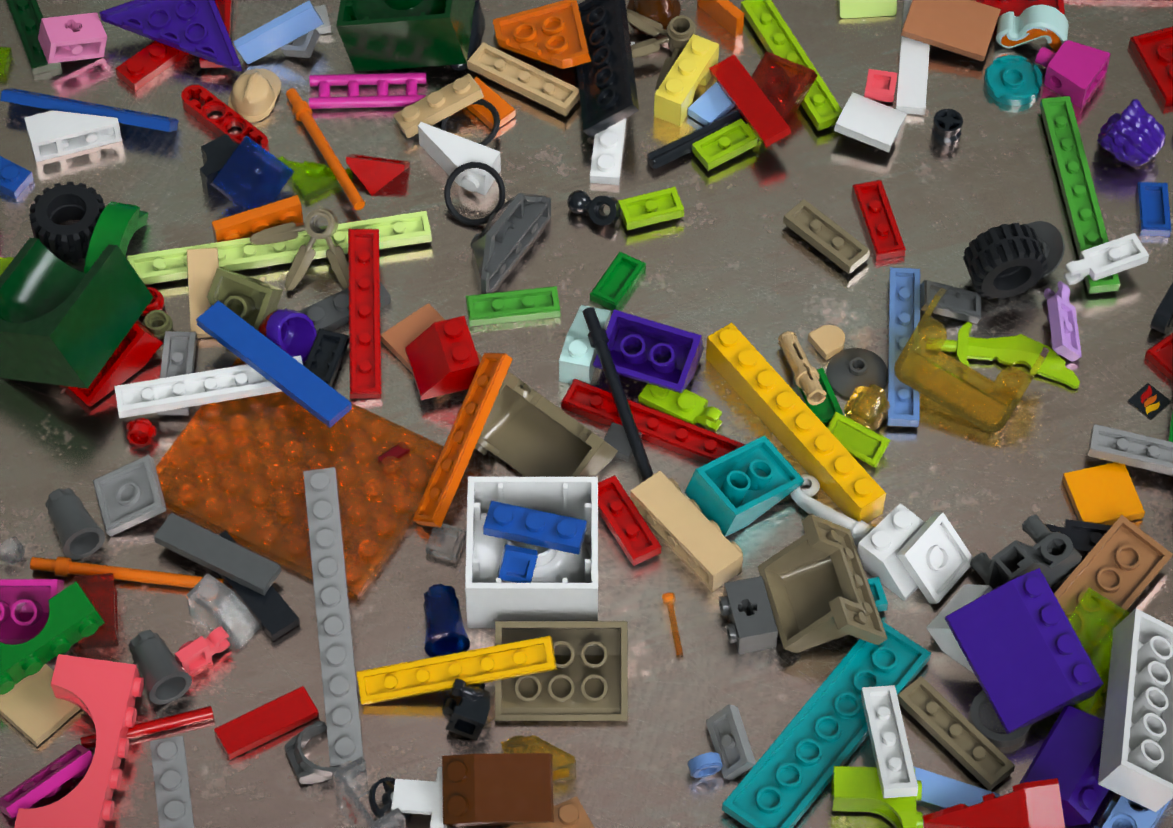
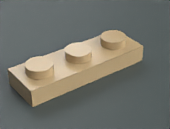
M467 74L447 86L432 92L412 105L405 107L393 114V117L408 139L418 133L420 122L432 126L484 98V95L473 77Z

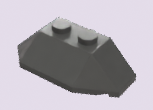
M518 193L507 201L497 213L494 212L490 216L485 229L474 236L470 248L472 249V263L481 294L493 292L551 218V198L542 195Z

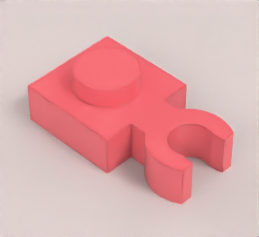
M222 626L217 627L207 638L204 639L203 636H200L194 641H188L174 653L175 658L186 672L192 675L210 663L212 655L223 652L230 647L231 644L227 640L229 635Z

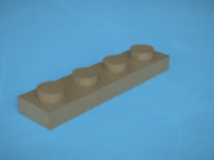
M922 676L897 695L899 704L989 791L1014 772L1015 765Z

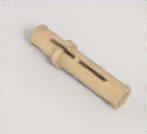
M792 331L782 333L778 337V344L795 374L794 381L796 385L803 390L809 404L818 405L826 399V392L819 382L818 371L815 367L811 366L796 334Z

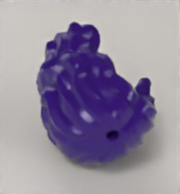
M1133 99L1121 114L1115 113L1108 118L1107 123L1100 128L1097 142L1105 150L1110 151L1118 161L1138 167L1149 162L1158 154L1165 144L1166 134L1163 126L1156 121L1154 116L1145 111L1139 100Z

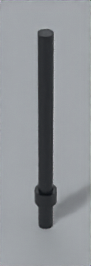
M590 307L582 311L589 329L587 336L591 347L595 348L642 481L644 482L654 474L610 354L606 330L601 328L594 307Z

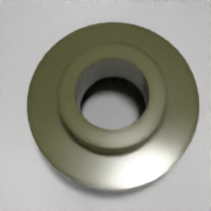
M161 310L149 312L142 322V325L159 339L165 337V331L173 330L171 317Z

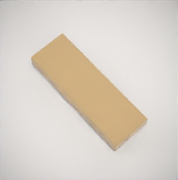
M188 249L187 266L191 332H196L197 338H209L212 336L197 326L196 319L211 307L207 296L216 270L219 268L218 249Z

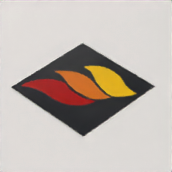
M1147 383L1128 402L1152 419L1171 400Z

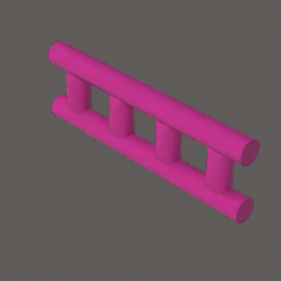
M426 72L309 76L310 87H318V97L309 98L311 109L407 107L426 97V95H418L417 84H426ZM406 84V95L388 96V85ZM359 85H377V96H359ZM330 86H348V97H330Z

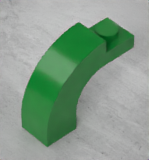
M113 201L108 203L94 228L87 251L84 273H88L108 244L118 245L126 256L132 236L138 229L147 224L148 212L141 211L140 207L132 204Z

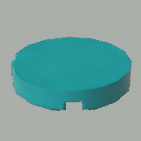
M1006 55L998 57L987 67L984 76V87L988 95L995 101L1005 105L1020 106L1028 104L1037 98L1042 88V73L1034 62L1033 65L1027 62V58L1018 55Z

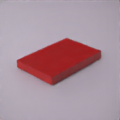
M1173 26L1130 37L1129 45L1164 108L1172 106Z

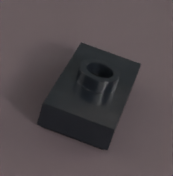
M319 328L304 365L329 386L333 384L349 344V335Z

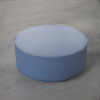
M716 752L698 755L687 763L690 774L694 778H705L714 775L723 767L720 754Z

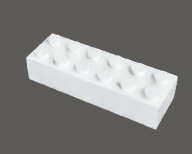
M1135 608L1113 629L1098 784L1157 812L1173 799V627Z

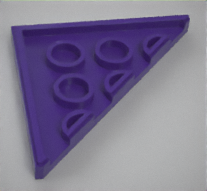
M133 0L99 12L101 20L234 71H242L240 61L215 0Z

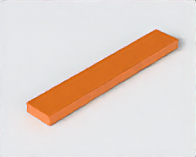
M484 353L413 517V521L418 525L441 528L513 360L506 353Z

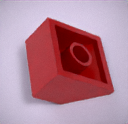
M465 316L433 323L405 347L421 400L469 389L480 364Z

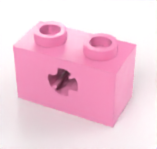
M95 12L41 18L38 40L49 64L102 58L105 53L107 35L98 13Z

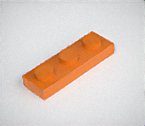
M298 195L212 221L214 241L221 242L248 238L259 231L290 222L295 224L302 223V206Z

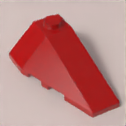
M1058 778L1024 782L1012 786V793L997 798L994 793L982 796L983 801L972 806L957 804L924 815V828H1065Z

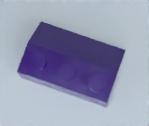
M613 310L606 329L609 339L607 345L619 375L679 393H683L694 377L704 350L702 335L618 310ZM597 354L593 366L603 370Z
M1069 705L1063 708L1020 781L1021 784L1058 778L1065 827L1089 824L1109 789L1098 784L1104 720Z

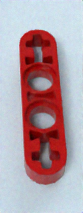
M189 85L182 91L181 98L185 111L218 137L227 134L234 143L240 145L252 143L258 151L259 161L267 157L269 154L268 139L259 129L201 85ZM212 111L223 113L217 119H211L207 116ZM235 126L243 129L241 133L235 135L227 132Z

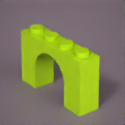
M834 766L831 779L832 811L871 812L883 816L895 828H923V813L918 812L916 808V801H921L922 782L917 780V796L883 798L876 767Z

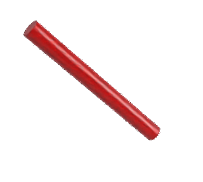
M208 706L135 724L133 728L128 729L127 738L133 739L214 719L212 707ZM96 734L80 738L81 745L85 748L92 749L96 747Z

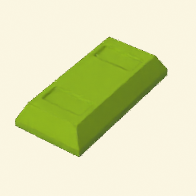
M835 412L827 427L852 456L875 468L891 441L838 412Z

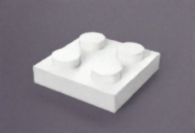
M934 512L896 554L929 604H938L971 567L970 562L973 559V556L943 512Z

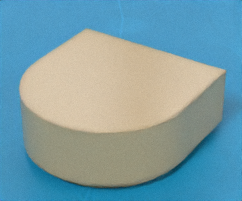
M824 325L808 334V341L826 361L843 350L845 334L835 325Z

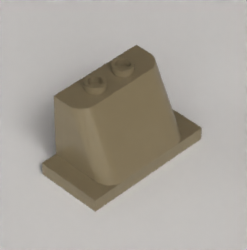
M810 514L801 520L805 535L758 566L760 576L763 577L777 630L785 650L799 653L846 635L857 637L875 645H879L888 639L849 529Z

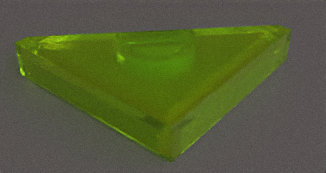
M283 156L277 158L279 167L305 201L340 185L331 169L327 168L325 164L304 161V163L286 160ZM346 168V173L348 174L350 179H353V173L351 169Z

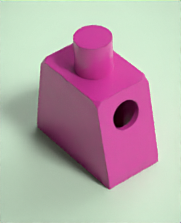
M1067 40L1064 41L1057 52L1042 47L1036 56L1035 63L1046 67L1044 84L1062 97L1070 96L1071 102L1077 107L1082 108L1107 73L1111 54Z

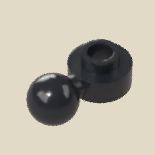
M577 190L572 192L567 200L568 208L573 213L583 214L589 211L591 220L597 225H611L620 217V204L617 199L610 195L597 196L591 200L585 191ZM605 205L610 207L608 216L603 211Z

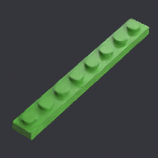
M1070 96L1043 98L1040 102V109L1080 257L1081 251L1109 242L1071 98ZM1117 273L1093 281L1090 275L1085 277L1089 294L1119 291L1120 281Z

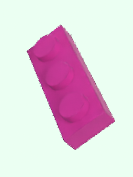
M76 745L0 798V811L13 819L17 817L19 808H33V805L42 798H49L60 791L62 784L71 778L81 777L88 771V766L91 765L93 760V754L84 746Z

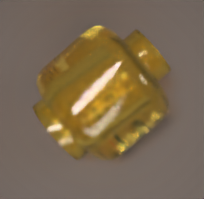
M870 384L869 387H856L844 407L845 416L870 430L878 429L890 409V403L885 397L886 392L874 384Z

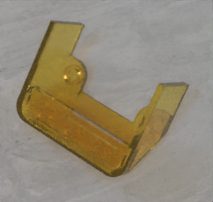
M941 287L897 359L894 367L895 375L904 384L987 432H997L1006 425L1046 358L1049 349L1043 348L1029 373L1018 367L1010 366L1004 368L995 381L990 380L941 351L947 339V331L941 322L931 317L947 291Z

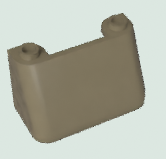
M509 371L504 378L475 446V449L484 455L489 450L525 477H596L618 453L617 449Z

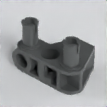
M1031 515L1023 522L1022 528L1036 543L1033 547L1015 540L994 555L992 559L988 557L986 552L979 553L971 560L970 566L985 581V585H990L993 590L1012 579L1040 568L1051 588L1075 570L1080 564L1082 556L1074 548L1071 539L1061 532H1051L1038 515Z

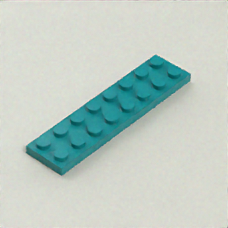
M882 621L888 639L879 645L862 639L857 641L758 760L756 765L753 766L723 802L722 811L747 828H793L831 782L833 767L844 766L869 735L861 699L862 688L895 685L898 695L910 685L930 660L931 652Z

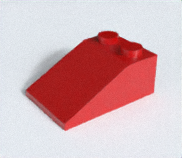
M137 320L88 389L66 387L91 407L115 389L114 386L121 385L141 370L163 342Z

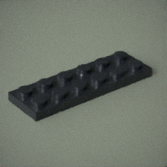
M585 0L578 4L591 62L577 66L583 130L589 137L606 130L608 127L639 111L625 0Z

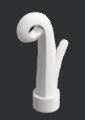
M809 474L800 475L804 479L803 484L790 493L795 503L809 515L813 514L849 529L854 543L858 547V543L875 527L863 520L857 521L812 498L820 489L819 481ZM804 485L810 486V488L805 490L800 489Z

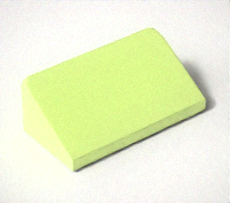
M837 0L841 18L895 16L897 14V0Z

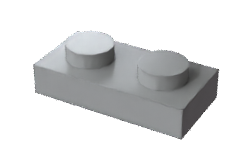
M729 704L706 720L715 752L720 754L723 764L721 771L724 779L733 781L756 765L737 706Z

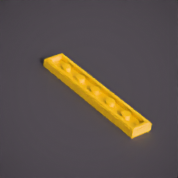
M545 636L357 671L356 673L361 704L368 705L450 690L457 678L465 681L466 686L557 670L552 637Z

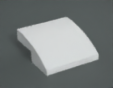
M853 92L836 122L834 131L889 153L907 114Z

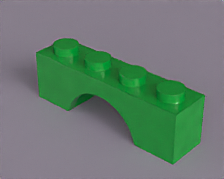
M77 581L49 599L50 611L47 623L36 637L16 645L0 642V695L11 691L15 684L27 676L39 672L43 665L58 656V654L63 655L68 652L72 645L84 637L93 635L105 623Z

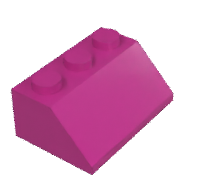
M0 579V642L16 645L36 637L47 623L50 611L49 599L64 590V580Z

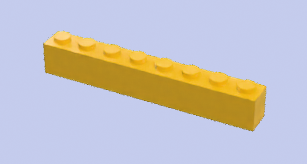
M730 323L707 337L706 359L807 473L819 481L820 487L846 516L857 521L863 520L866 523L883 514L886 492L733 323Z

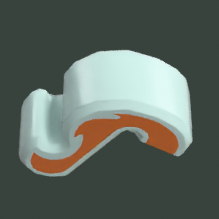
M1044 4L1026 8L1020 16H1014V12L1009 11L998 18L996 41L999 45L1010 49L1045 37L1047 43L1057 52L1064 41L1068 40V20L1055 7Z

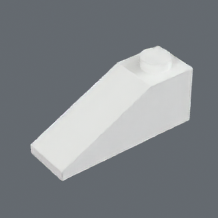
M54 110L24 117L28 138L36 162L122 141L118 118Z
M420 122L418 125L419 145L449 176L457 167L469 162L487 164L494 168L498 174L500 173V151ZM471 168L461 172L454 181L470 192L486 195L495 178L485 170Z

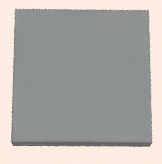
M149 454L93 480L105 532L110 537L167 511L154 459Z

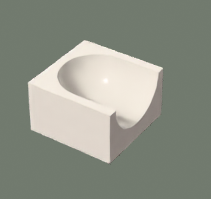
M468 477L465 574L467 628H495V621H598V477ZM491 501L586 520L587 528L579 555L483 535V526ZM505 544L537 550L538 557L531 583H515L498 578V570Z

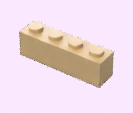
M658 471L630 490V499L649 528L712 593L742 572L743 552L734 541L730 542L722 534L719 525L715 521H709L701 513L699 505L693 499H688L681 492L679 485L674 479H668L661 471Z

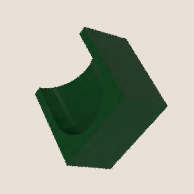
M340 0L336 27L355 72L467 64L475 0Z
M38 238L28 239L0 276V378L88 389L154 298L118 245L108 244L86 274L58 259Z

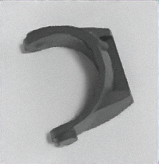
M316 721L312 725L305 727L284 747L300 784H314L331 779L339 780L344 778L348 772L344 765L335 767L318 766L309 761L303 753L305 745L311 738L326 731L327 726L325 722Z

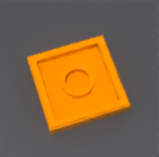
M1113 462L1063 473L1062 480L1079 521L1113 525L1121 515L1129 521L1144 518L1145 511L1126 465Z

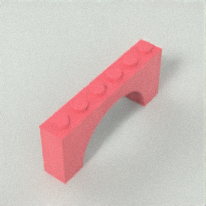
M58 654L51 687L56 698L77 705L91 718L96 729L95 753L84 778L70 793L60 800L43 807L19 808L14 828H105L106 821H111L113 818L115 804L112 801L114 789L118 790L121 785L122 770L119 767L121 759H126L128 755V729L133 728L136 722L137 709L134 708L136 697L142 696L144 678L140 677L137 665Z

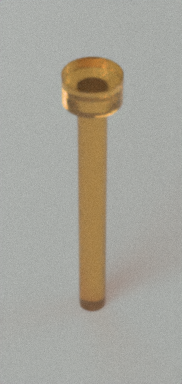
M665 593L662 595L663 603L667 604L676 654L680 658L683 657V651L673 605L676 598L674 593Z

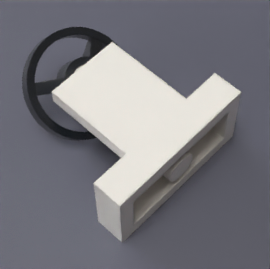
M442 767L437 769L436 782L394 779L391 777L382 778L375 782L369 791V804L374 815L380 821L390 825L403 822L410 814L431 815L430 828H447V825L443 824ZM383 783L385 793L382 796L383 806L379 810L375 800V792L378 785ZM390 810L392 812L404 813L401 819H391L385 816L384 813Z

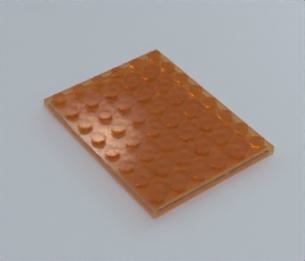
M238 357L231 367L245 365L246 363ZM276 392L202 405L158 463L156 470L167 508L218 533L226 530L234 541L313 579L303 471L335 467L348 596L359 601L412 524L413 517L444 446L353 403L352 409L329 428L284 392ZM397 444L402 449H410L409 453L399 459L394 456H388L382 460L381 464L378 461L380 455Z

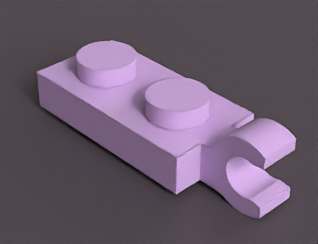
M1059 281L1057 293L1049 288H1046L1044 291V297L1047 300L1048 306L1047 319L1051 330L1050 343L1057 354L1074 362L1082 357L1076 308L1069 302V286Z

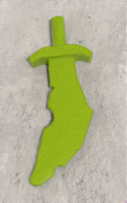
M967 322L958 331L957 340L926 338L925 349L956 353L955 363L962 373L969 371L970 364L967 359L993 361L995 359L999 363L1009 366L1024 364L1029 367L1030 372L1058 381L1073 389H1077L1080 384L1073 370L1066 368V362L1051 347L1023 334L997 338L968 337L972 324Z

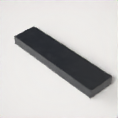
M226 530L219 534V536L236 543ZM217 573L221 579H224L225 584L273 641L300 624L299 617L272 585L267 593L262 595Z

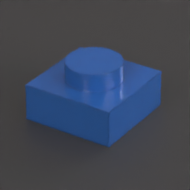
M505 544L498 570V578L515 583H531L538 557L537 550Z

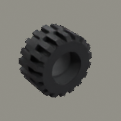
M67 182V185L57 183L54 184L52 189L47 187L43 190V195L35 197V204H31L30 207L31 214H29L34 238H38L52 254L64 263L71 260L72 263H79L78 260L82 258L86 261L94 228L105 208L103 198L100 194L96 193L94 188L90 187L87 189L86 184L83 183L74 185V182ZM68 220H80L71 225H60Z
M1002 224L982 232L969 243V247L965 249V255L963 256L976 292L982 297L986 296L987 299H1004L1024 293L1029 288L1038 284V280L1045 276V271L1048 269V262L1034 229L1029 228L1026 224Z

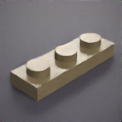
M805 199L783 217V223L848 274L852 273L870 258L871 250Z

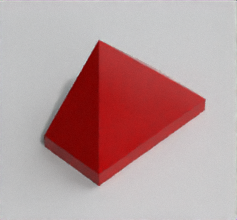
M351 154L346 157V164L371 196L407 170L410 165L409 161Z

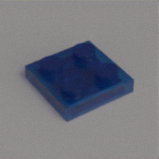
M246 135L210 185L247 211L272 203L294 171Z

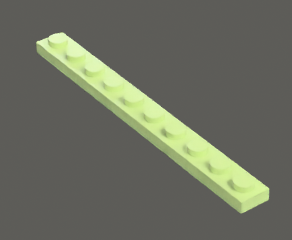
M427 211L338 224L336 232L331 236L334 246H340L345 255L348 254V229H379V249L432 242ZM321 226L320 228L326 229L327 226ZM305 230L298 232L296 239L264 245H255L250 242V237L128 255L127 260L143 283L148 285L188 279V249L217 248L219 268L234 272L293 263L299 248L302 245L307 246L311 236ZM316 239L312 247L316 252L313 259L327 257L326 251L329 247L325 239Z

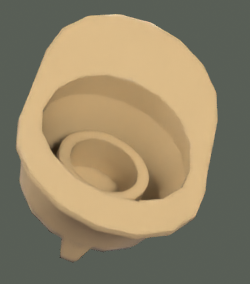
M255 68L247 70L233 84L228 106L249 123L264 120L272 112L280 93L281 81L279 77L267 69Z

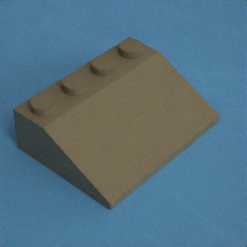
M495 621V646L551 636L557 670L495 681V721H628V621Z

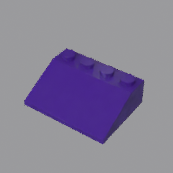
M1040 568L1008 581L945 617L949 628L1007 734L1062 711L1065 706H1073L1093 697L1104 684Z

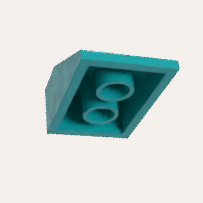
M764 435L695 469L685 494L699 505L701 512L709 521L713 520L719 525L722 534L727 537L747 527L801 486L804 479Z

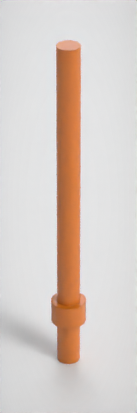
M295 88L287 90L286 96L293 106V114L298 121L304 124L354 209H363L365 206L364 200L312 117L313 111L309 104L302 100Z
M32 557L30 561L31 570L55 572V576L69 577L70 574L218 592H222L224 587V579L73 562L71 558L57 557V559Z

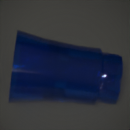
M443 584L429 587L428 591L424 593L425 602L423 604L426 631L424 649L426 654L430 657H437L467 651L470 647V640L464 628L455 589L452 586H445Z

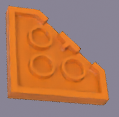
M563 0L493 19L499 47L561 69L591 62L577 0Z

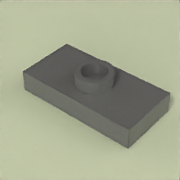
M924 279L920 285V310L977 324L981 319V296L977 292Z

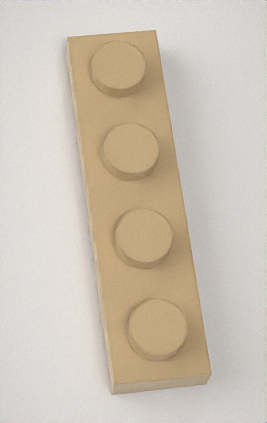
M484 42L467 61V68L564 116L570 112L580 99L579 88Z

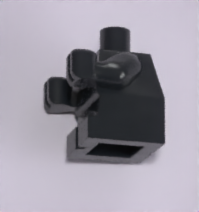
M455 679L451 692L455 696H461L462 699L457 706L453 698H446L442 711L446 715H451L446 730L477 741L490 710V692L484 690L485 683L466 686L465 681L462 679Z

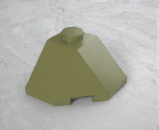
M217 268L207 298L211 306L219 300L258 330L265 317L276 311L283 289L255 278Z

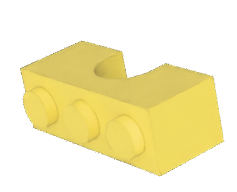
M695 34L691 36L655 93L654 117L679 127L682 125L687 117L688 107L693 104L698 84L706 87L712 77L709 68L718 64V43Z

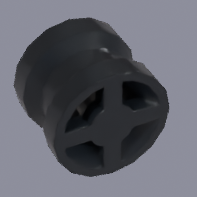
M942 109L935 114L932 138L936 143L942 146H952L960 140L963 125L961 114L953 109Z

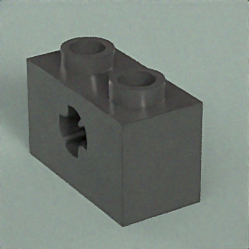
M759 576L724 583L723 596L719 597V606L722 616H728L730 623L726 625L728 640L730 644L735 643L738 655L776 648L778 630L763 577Z

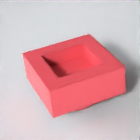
M869 69L864 97L872 100L893 102L898 73Z

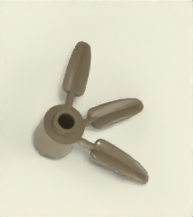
M626 8L628 22L653 37H657L659 33L667 36L659 40L651 38L631 45L632 58H638L658 52L660 50L659 45L668 42L669 49L673 54L672 57H668L664 61L656 83L655 90L657 91L677 60V56L681 54L693 34L696 35L695 23L689 17L679 15L669 22L667 30H665L661 23Z
M326 208L315 209L308 213L304 225L296 227L294 222L259 231L250 237L251 243L264 245L296 239L298 232L305 230L311 236L307 246L302 245L299 248L285 282V288L288 291L293 290L300 283L316 254L312 247L316 239H325L329 247L326 255L343 289L349 287L347 259L342 248L334 246L331 236L338 228V219L331 210ZM322 217L326 218L328 222L326 229H321L318 226V220Z

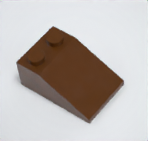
M551 753L442 756L444 825L467 828L554 822L553 763Z

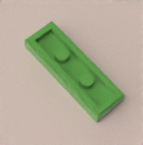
M557 286L466 296L469 327L561 317Z

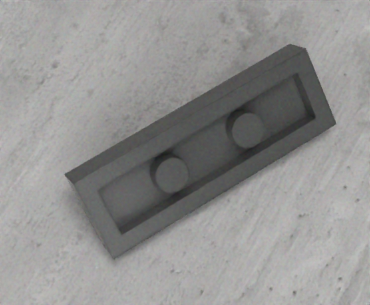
M380 281L381 308L391 303V295ZM349 287L299 311L306 314L313 321L317 331L316 334L319 328L333 331L349 323Z

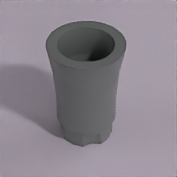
M59 488L49 494L45 505L60 538L64 555L71 559H83L98 551L105 541V533L92 519L74 491L70 488Z
M146 630L138 633L130 641L129 650L132 654V659L137 665L142 678H144L149 699L152 703L158 705L168 704L179 699L188 691L192 683L191 676L178 663L158 633Z

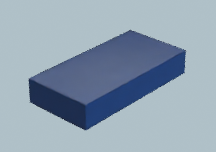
M1138 182L1136 193L1140 236L1170 237L1171 219L1168 183Z

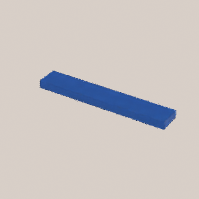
M15 88L1 91L0 101L54 111L118 118L119 123L166 132L178 129L179 120L177 118Z
M219 300L196 319L197 326L329 428L352 409V403Z

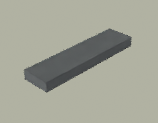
M172 512L154 535L155 543L262 595L267 593L281 573V565Z

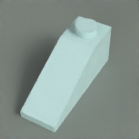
M580 306L566 335L559 358V382L572 384L573 380L577 379L587 384L591 383L595 369L593 363L597 352L595 348L591 347L587 336L589 329L582 312L590 308V306ZM594 307L601 328L606 330L611 311Z

